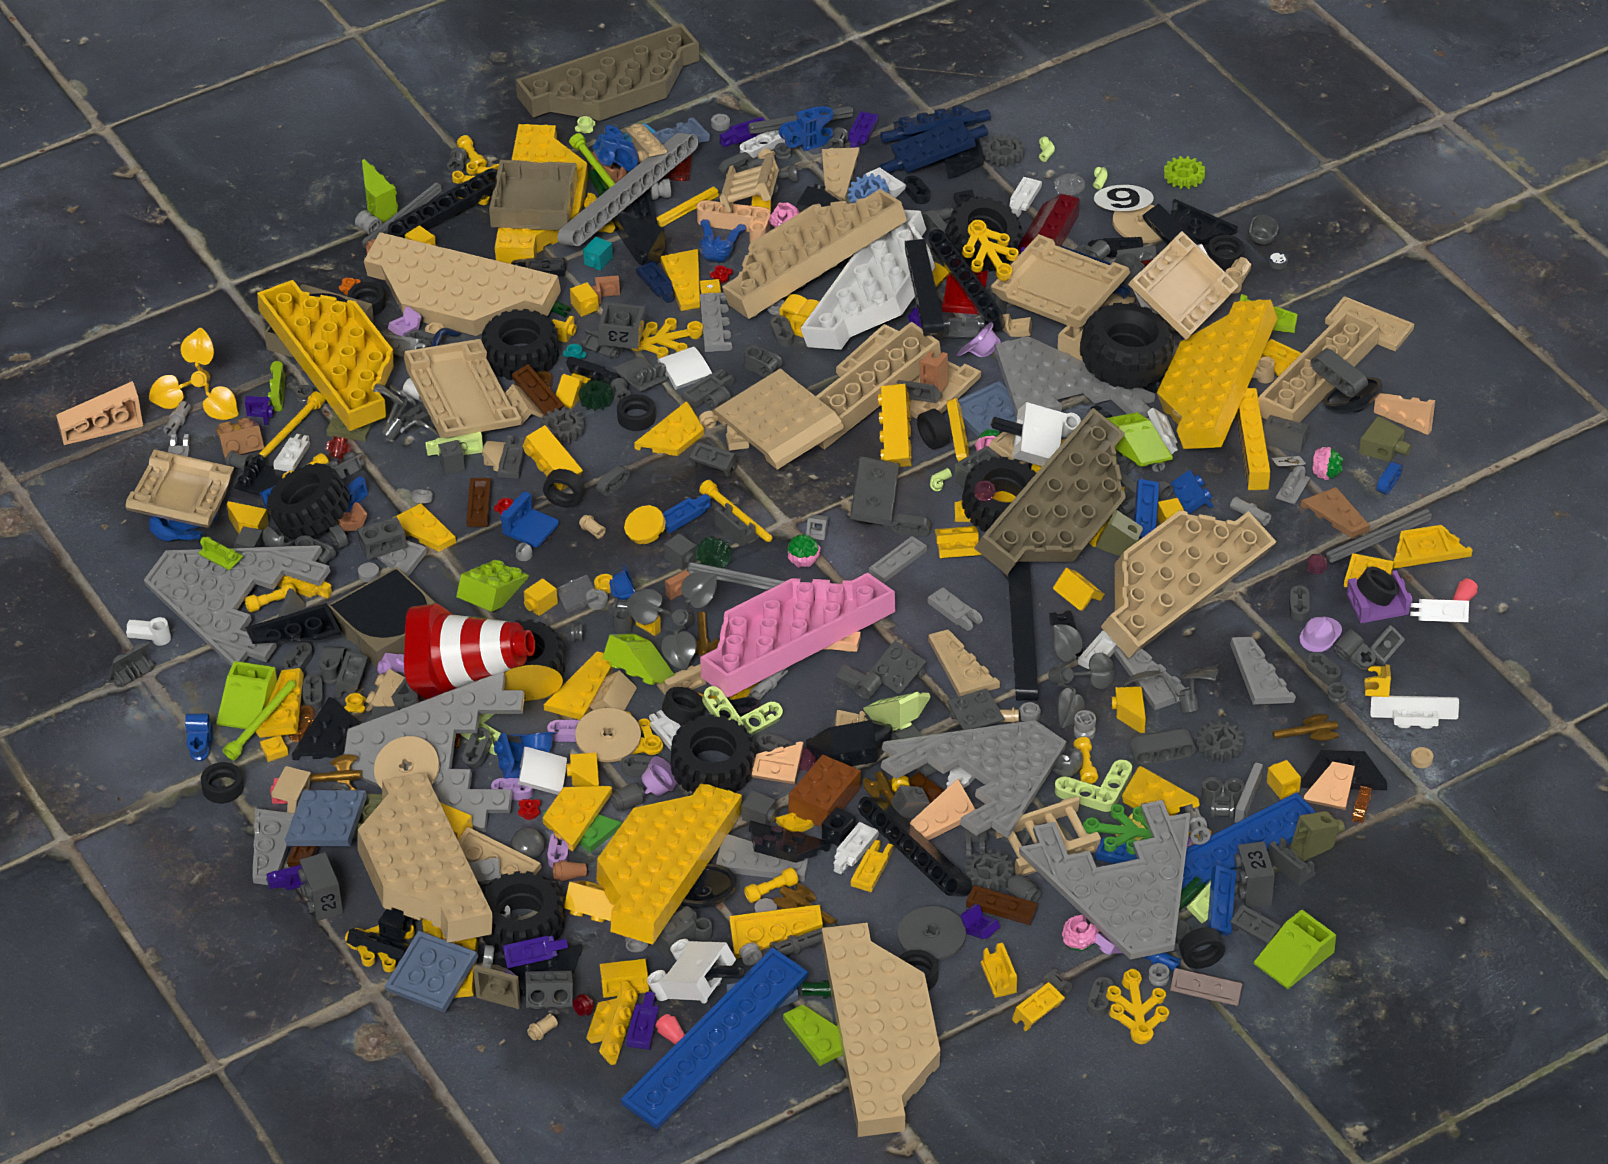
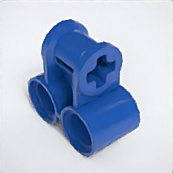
M209 713L186 714L185 728L190 756L195 761H203L209 756L210 742L213 740L212 723H210Z

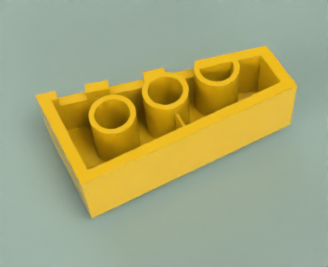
M906 384L881 386V394H878L879 406H882V412H879V422L883 424V430L880 431V441L884 443V449H881V460L899 463V467L912 466L911 440L909 439L911 437L909 422L911 421L909 409L911 401Z

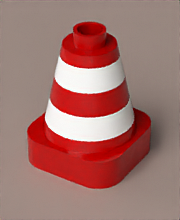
M439 604L412 606L406 615L404 674L409 687L426 700L494 674L523 666L527 656H532L535 651V640L532 632L524 630L517 622L453 615Z

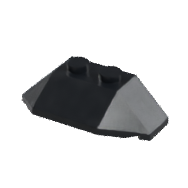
M867 720L829 727L816 734L813 738L806 740V756L808 759L817 762L822 755H825L851 767L877 762L885 752L882 750L883 742L892 740V726L875 720Z

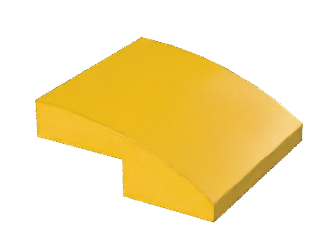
M975 526L935 529L936 544L940 558L981 555V553L974 549L979 542L978 530Z

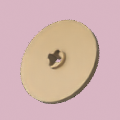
M1150 204L1145 208L1134 211H1114L1112 223L1115 230L1121 236L1142 237L1143 243H1154L1162 240L1147 225L1142 216L1154 205Z
M600 708L587 713L580 719L575 730V740L582 753L597 752V761L616 762L635 752L641 740V730L638 722L629 713L616 708Z
M415 736L400 737L389 742L381 749L374 763V776L381 789L382 780L424 772L432 785L439 772V757L434 747L426 740ZM409 763L410 766L408 767V770L405 771L403 768H405V764Z

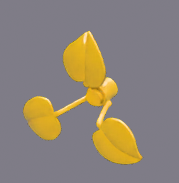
M198 328L187 336L181 344L183 358L187 362H195L198 371L192 374L190 381L180 385L178 384V379L173 375L160 377L150 389L149 400L162 408L173 409L178 407L179 403L183 401L184 394L181 388L190 384L196 387L205 386L208 398L203 401V409L206 414L219 420L235 418L239 415L236 398L229 388L218 386L212 389L211 394L209 393L210 374L203 370L199 363L202 365L209 364L214 356V348L207 332L203 328Z

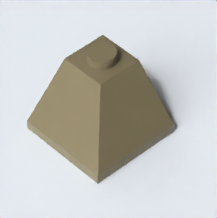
M481 963L474 966L477 998L520 1009L521 1001L517 975L499 965Z

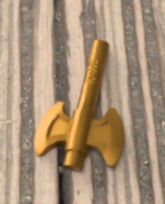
M703 611L697 614L699 640L696 641L697 648L695 654L698 653L699 657L717 649L720 642L717 638L709 642L707 638L706 613Z
M1315 714L1303 720L1305 726L1274 730L1272 735L1273 739L1311 734L1310 739L1332 740L1339 737L1338 733L1331 731L1338 729L1337 721H1326L1329 718L1328 714Z
M351 754L336 757L330 762V765L335 766L337 771L311 774L310 782L335 781L347 784L350 790H357L352 786L351 781L362 779V770H351V766L358 757Z
M882 771L875 773L876 781L863 778V786L869 795L879 798L880 794H883L888 804L893 807L891 803L894 796L891 784L892 779L887 780Z
M798 883L795 884L796 891L782 886L779 893L784 897H775L773 901L780 908L789 909L812 906L813 904L809 901H816V896L808 887ZM821 910V917L824 923L827 925L831 923L837 924L835 918Z

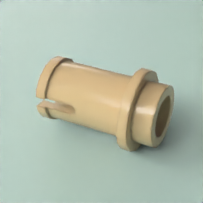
M584 515L580 519L579 525H581L582 530L589 531L597 539L603 537L606 528L597 523L593 516Z
M1012 707V709L1000 710L1005 720L997 723L1019 722V709Z
M551 1014L546 1015L536 1024L531 1023L527 1029L528 1035L532 1040H541L544 1034L557 1027V1020Z

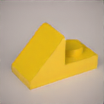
M575 373L571 376L563 374L556 396L564 404V407L571 409L591 386V379Z

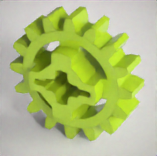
M1179 156V159L1172 158V162L1167 161V165L1164 166V179H1167L1168 184L1173 183V187L1179 185L1180 189L1183 186H1186L1188 189H1190V186L1197 187V183L1202 184L1203 179H1205V166H1202L1201 161L1196 162L1197 158L1191 160L1189 156L1186 159H1183L1182 156Z

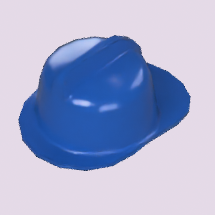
M624 564L623 570L613 575L609 585L614 597L628 600L635 593V587L629 570Z
M543 732L509 735L520 736L523 748L529 747L550 753L553 745V735L558 733Z

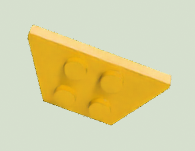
M685 402L634 442V447L636 450H641L642 447L651 448L654 453L678 456L704 435V428L699 423L700 421L689 403Z
M1442 525L1404 530L1400 533L1393 568L1472 557L1473 550L1471 547L1465 548L1459 543L1460 539L1449 533Z
M1142 766L1137 768L1122 794L1123 803L1132 808L1141 807V804L1163 800L1168 814L1180 812L1179 807L1191 804L1193 808L1199 806V799Z
M563 787L544 814L543 824L549 830H552L559 840L563 839L567 843L569 850L574 851L611 796L612 787Z

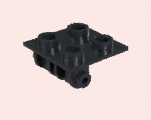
M261 454L255 455L252 458V462L244 469L243 475L239 476L234 489L261 496L260 491L277 485V482L280 479L282 480L283 474L287 471L274 469L273 466L264 464V457Z

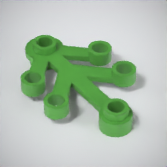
M1120 804L1111 806V817L1117 819L1123 826L1103 824L1093 817L1086 819L1083 823L1086 833L1089 834L1098 832L1099 835L1101 832L1121 834L1116 838L1109 836L1104 839V849L1109 852L1115 851L1117 847L1126 843V851L1129 854H1135L1133 847H1131L1133 842L1138 841L1134 839L1135 837H1144L1140 840L1152 838L1141 812V807L1133 809V819L1141 822L1145 828H1138L1124 814V807Z

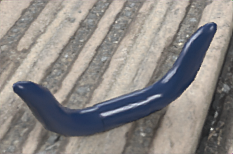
M441 328L434 335L431 347L439 346L444 335L455 337L459 336L461 332L450 328Z

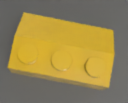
M585 880L569 882L564 908L570 910V914L583 917V914L590 915L591 920L597 922H604V919L611 921V910L614 904L611 905L602 885Z

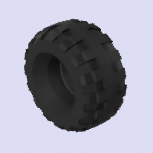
M1113 303L1110 306L1100 307L1099 310L1095 311L1087 319L1080 341V356H1082L1086 369L1093 373L1098 380L1105 381L1114 387H1124V389H1133V387L1143 388L1147 387L1149 383L1154 384L1164 375V372L1167 371L1174 349L1173 334L1169 324L1164 322V318L1158 313L1152 312V309L1141 307L1134 303Z

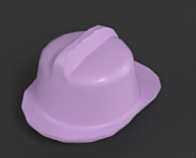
M993 323L986 325L975 338L958 351L957 356H961L968 351L978 357H986L992 354L995 350V344L1001 342L992 330Z
M1314 617L1306 623L1305 628L1302 630L1300 643L1311 652L1326 651L1341 635L1342 626L1338 621L1329 617Z
M658 756L651 759L647 769L641 776L642 782L646 786L645 794L651 792L656 796H661L668 791H673L677 784L671 772V765Z

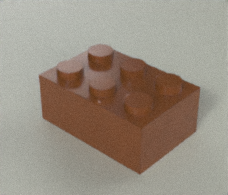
M822 755L789 793L788 813H795L797 817L804 820H812L813 824L821 827V823L836 807L843 810L859 792L861 770Z

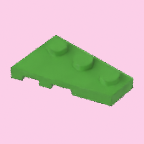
M598 814L578 844L591 853L612 837L622 825V822Z

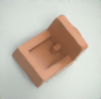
M354 503L351 512H344V516L337 523L344 532L357 531L358 528L363 527L367 512L359 503Z

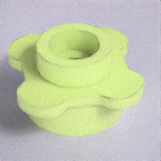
M588 116L580 117L577 120L578 125L575 127V131L591 133L593 132L595 121Z

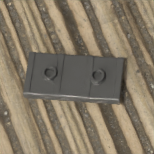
M859 457L850 519L880 524L884 528L891 526L899 463Z

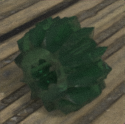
M588 380L587 383H582L578 392L580 403L587 410H604V407L610 406L613 398L610 384L605 383V380Z
M711 536V538L705 537L697 546L696 559L700 561V564L724 568L732 558V548L727 546L728 542L721 541V538L716 539L714 536Z

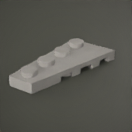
M1232 637L1230 645L1253 705L1294 703L1296 696L1293 692L1287 690V684L1283 678L1279 679L1276 675V669L1272 663L1269 664L1265 660L1266 655L1253 637Z
M1119 647L1115 648L1114 655L1130 677L1139 672L1160 670V672L1166 675L1178 695H1180L1181 690L1189 688H1185L1181 684V680L1176 676L1172 677L1169 675L1164 666L1152 661V657L1143 649H1140L1135 655L1128 658ZM1160 677L1134 682L1137 687L1142 686V694L1154 710L1177 703L1167 684Z
M255 809L253 883L268 885L266 874L281 870L289 849L285 838L294 813Z
M727 834L720 845L716 865L726 867L733 874L775 878L781 875L782 870L791 867L796 871L799 881L805 882L808 859L805 858L803 861L795 863L757 853L753 850L752 841Z

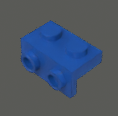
M1188 470L1170 483L1181 505L1188 514L1205 503L1210 508L1214 506L1210 500L1213 496L1207 488H1203L1205 482L1199 474L1195 476L1191 470Z
M501 733L498 741H495L494 752L499 760V769L502 770L504 779L519 778L523 745L522 743L508 742L506 733Z

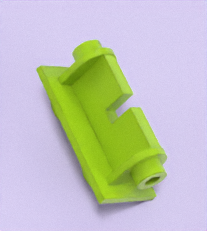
M203 537L200 540L202 549L198 554L229 571L243 558L234 549H229L212 540L211 537Z

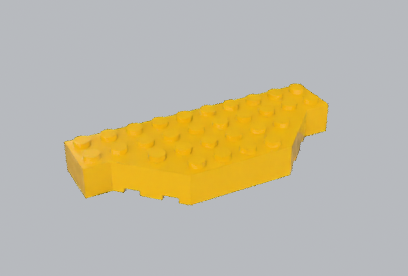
M518 124L512 160L577 164L578 182L570 220H572L584 209V200L588 186L587 162L557 140L555 125ZM498 227L495 243L496 261L511 264L512 261L518 259L536 258L537 253L543 251L544 246L559 242V230Z
M294 280L257 293L260 313L349 431L386 417L385 399L382 397V393L373 392V388L376 383L385 387L394 367L393 349L356 301L348 300L346 303L337 301V298L330 296H310L309 292L301 291Z
M1259 299L1256 301L1234 302L1228 315L1179 343L1157 391V395L1164 412L1167 415L1169 414L1173 421L1178 424L1177 433L1183 449L1222 447L1278 319L1271 300Z
M700 784L691 796L632 809L597 858L596 880L599 885L603 886L605 895L611 905L614 904L611 910L610 932L654 944L741 816V794L709 784Z

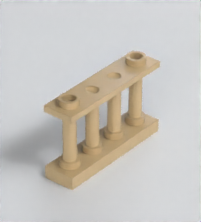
M773 153L765 155L764 162L758 167L736 173L733 165L729 167L720 196L721 205L726 207L727 212H731L735 201L754 195L762 196L763 201L771 200L779 172Z
M1079 797L1066 798L1060 803L1024 814L1008 837L1018 857L1014 867L1016 875L1022 874L1025 876L1037 872L1019 853L1022 845L1015 833L1022 831L1025 827L1034 844H1036L1037 840L1033 833V826L1046 822H1055L1068 855L1086 851L1096 852L1101 838L1098 832L1086 833L1076 814L1080 803ZM1068 816L1079 838L1071 841L1066 840L1056 819ZM996 831L995 836L997 839L1004 837Z

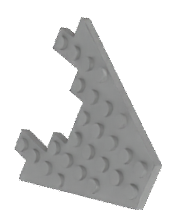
M1029 336L995 344L994 351L1016 418L1018 409L1026 402L1061 412L1062 404L1057 401L1058 399L1082 393L1094 404L1112 400L1126 414L1138 412L1144 417L1149 416L1147 412L1151 408L1146 404L1154 402V393L1139 387H1133V389H1124V387L1119 386L1114 387L1105 381H1100L1095 378L1093 373L1086 369L1083 361Z
M318 545L229 548L234 549L235 552L243 556L230 571L200 556L198 552L201 549L166 550L144 579L145 586L231 666L234 661L244 662L248 656L267 662L277 648L276 643L252 644L247 632L244 631L252 619L250 614L238 611L237 609L255 584L274 590L282 577L286 575L321 586L330 573L328 565L316 562L322 553V548Z
M505 673L494 674L349 728L344 754L357 756L358 759L352 764L351 770H362L363 776L361 780L379 787L374 776V763L381 749L389 742L400 737L415 736L426 740L434 747L439 757V772L432 784L439 802L471 815L473 828L486 832L488 813H510L513 793L511 789H470L471 770L451 769L456 733H477L480 714H523L524 691L504 690ZM409 763L405 764V768H403L405 771L408 770Z
M1036 720L883 742L882 750L889 754L890 757L882 761L881 768L897 779L926 763L942 774L958 766L984 784V786L976 789L975 797L985 803V805L961 817L960 825L976 836L992 827L1008 838L1064 752L1067 741Z
M1163 800L1141 804V812L1152 838L1133 842L1136 860L1097 868L1090 851L1071 855L1067 854L1055 822L1033 826V833L1037 843L1021 846L1019 849L1020 855L1130 960L1174 951L1190 812L1169 816Z

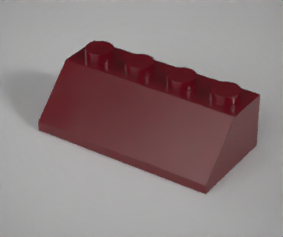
M1060 194L1043 203L1017 248L1018 254H1020L1021 248L1027 247L1038 234L1053 239L1056 246H1062L1079 217V198Z

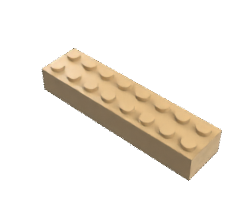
M1345 310L1258 397L1261 417L1267 420L1270 415L1300 423L1334 388L1331 383L1312 369L1311 359L1324 349L1329 348L1355 367L1377 345L1379 325Z
M910 322L819 393L816 397L835 411L842 421L844 428L818 445L825 450L879 407L878 394H881V386L896 385L898 380L911 382L919 376L920 360L924 359L927 353L932 350L934 351L932 358H938L941 354L939 341L933 336H924L922 329L913 322Z

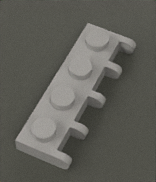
M724 292L700 294L705 352L730 351L733 348L731 342H724V339L731 337L729 330H723V326L730 324V319L721 315V313H726L729 310L727 304H720V301L727 300Z

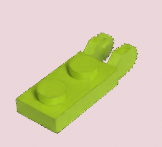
M275 361L270 367L273 378L270 379L271 392H268V397H270L271 404H273L274 411L276 412L283 410L286 374L283 371L282 362Z

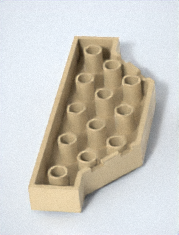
M879 189L866 198L857 199L856 203L847 204L846 201L831 202V206L821 207L820 204H815L808 207L749 244V253L745 255L742 272H739L738 277L722 286L728 305L748 319L755 317L762 310L771 307L778 300L787 297L791 292L803 287L807 282L821 276L828 269L837 266L844 259L853 256L857 251L867 247L873 241L882 238L886 233L906 222L907 218L901 201Z
M379 232L364 259L367 276L386 281L402 314H404L405 308L409 306L421 315L420 322L422 323L438 322L443 324L445 328L474 336L482 334L486 324L492 321L493 317L496 315L500 316L505 311L511 312L512 309H529L532 312L535 310L540 315L548 316L561 292L557 275Z
M1179 510L1125 550L1115 562V612L1106 619L1101 628L1125 655L1131 658L1140 649L1144 648L1265 556L1276 544L1275 539L1249 511L1236 521L1226 520L1225 522L1215 520V517L1201 514L1194 516Z
M416 773L382 780V802L358 829V852L382 906L389 910L393 908L404 911L403 915L417 920L424 918L432 921L433 926L441 928L447 943L492 934L491 909L426 773Z
M868 923L822 928L823 954L858 1137L905 1131L904 1107L907 1105V1101L926 1083L928 1076L940 1066V1046L925 973L873 943L870 939Z

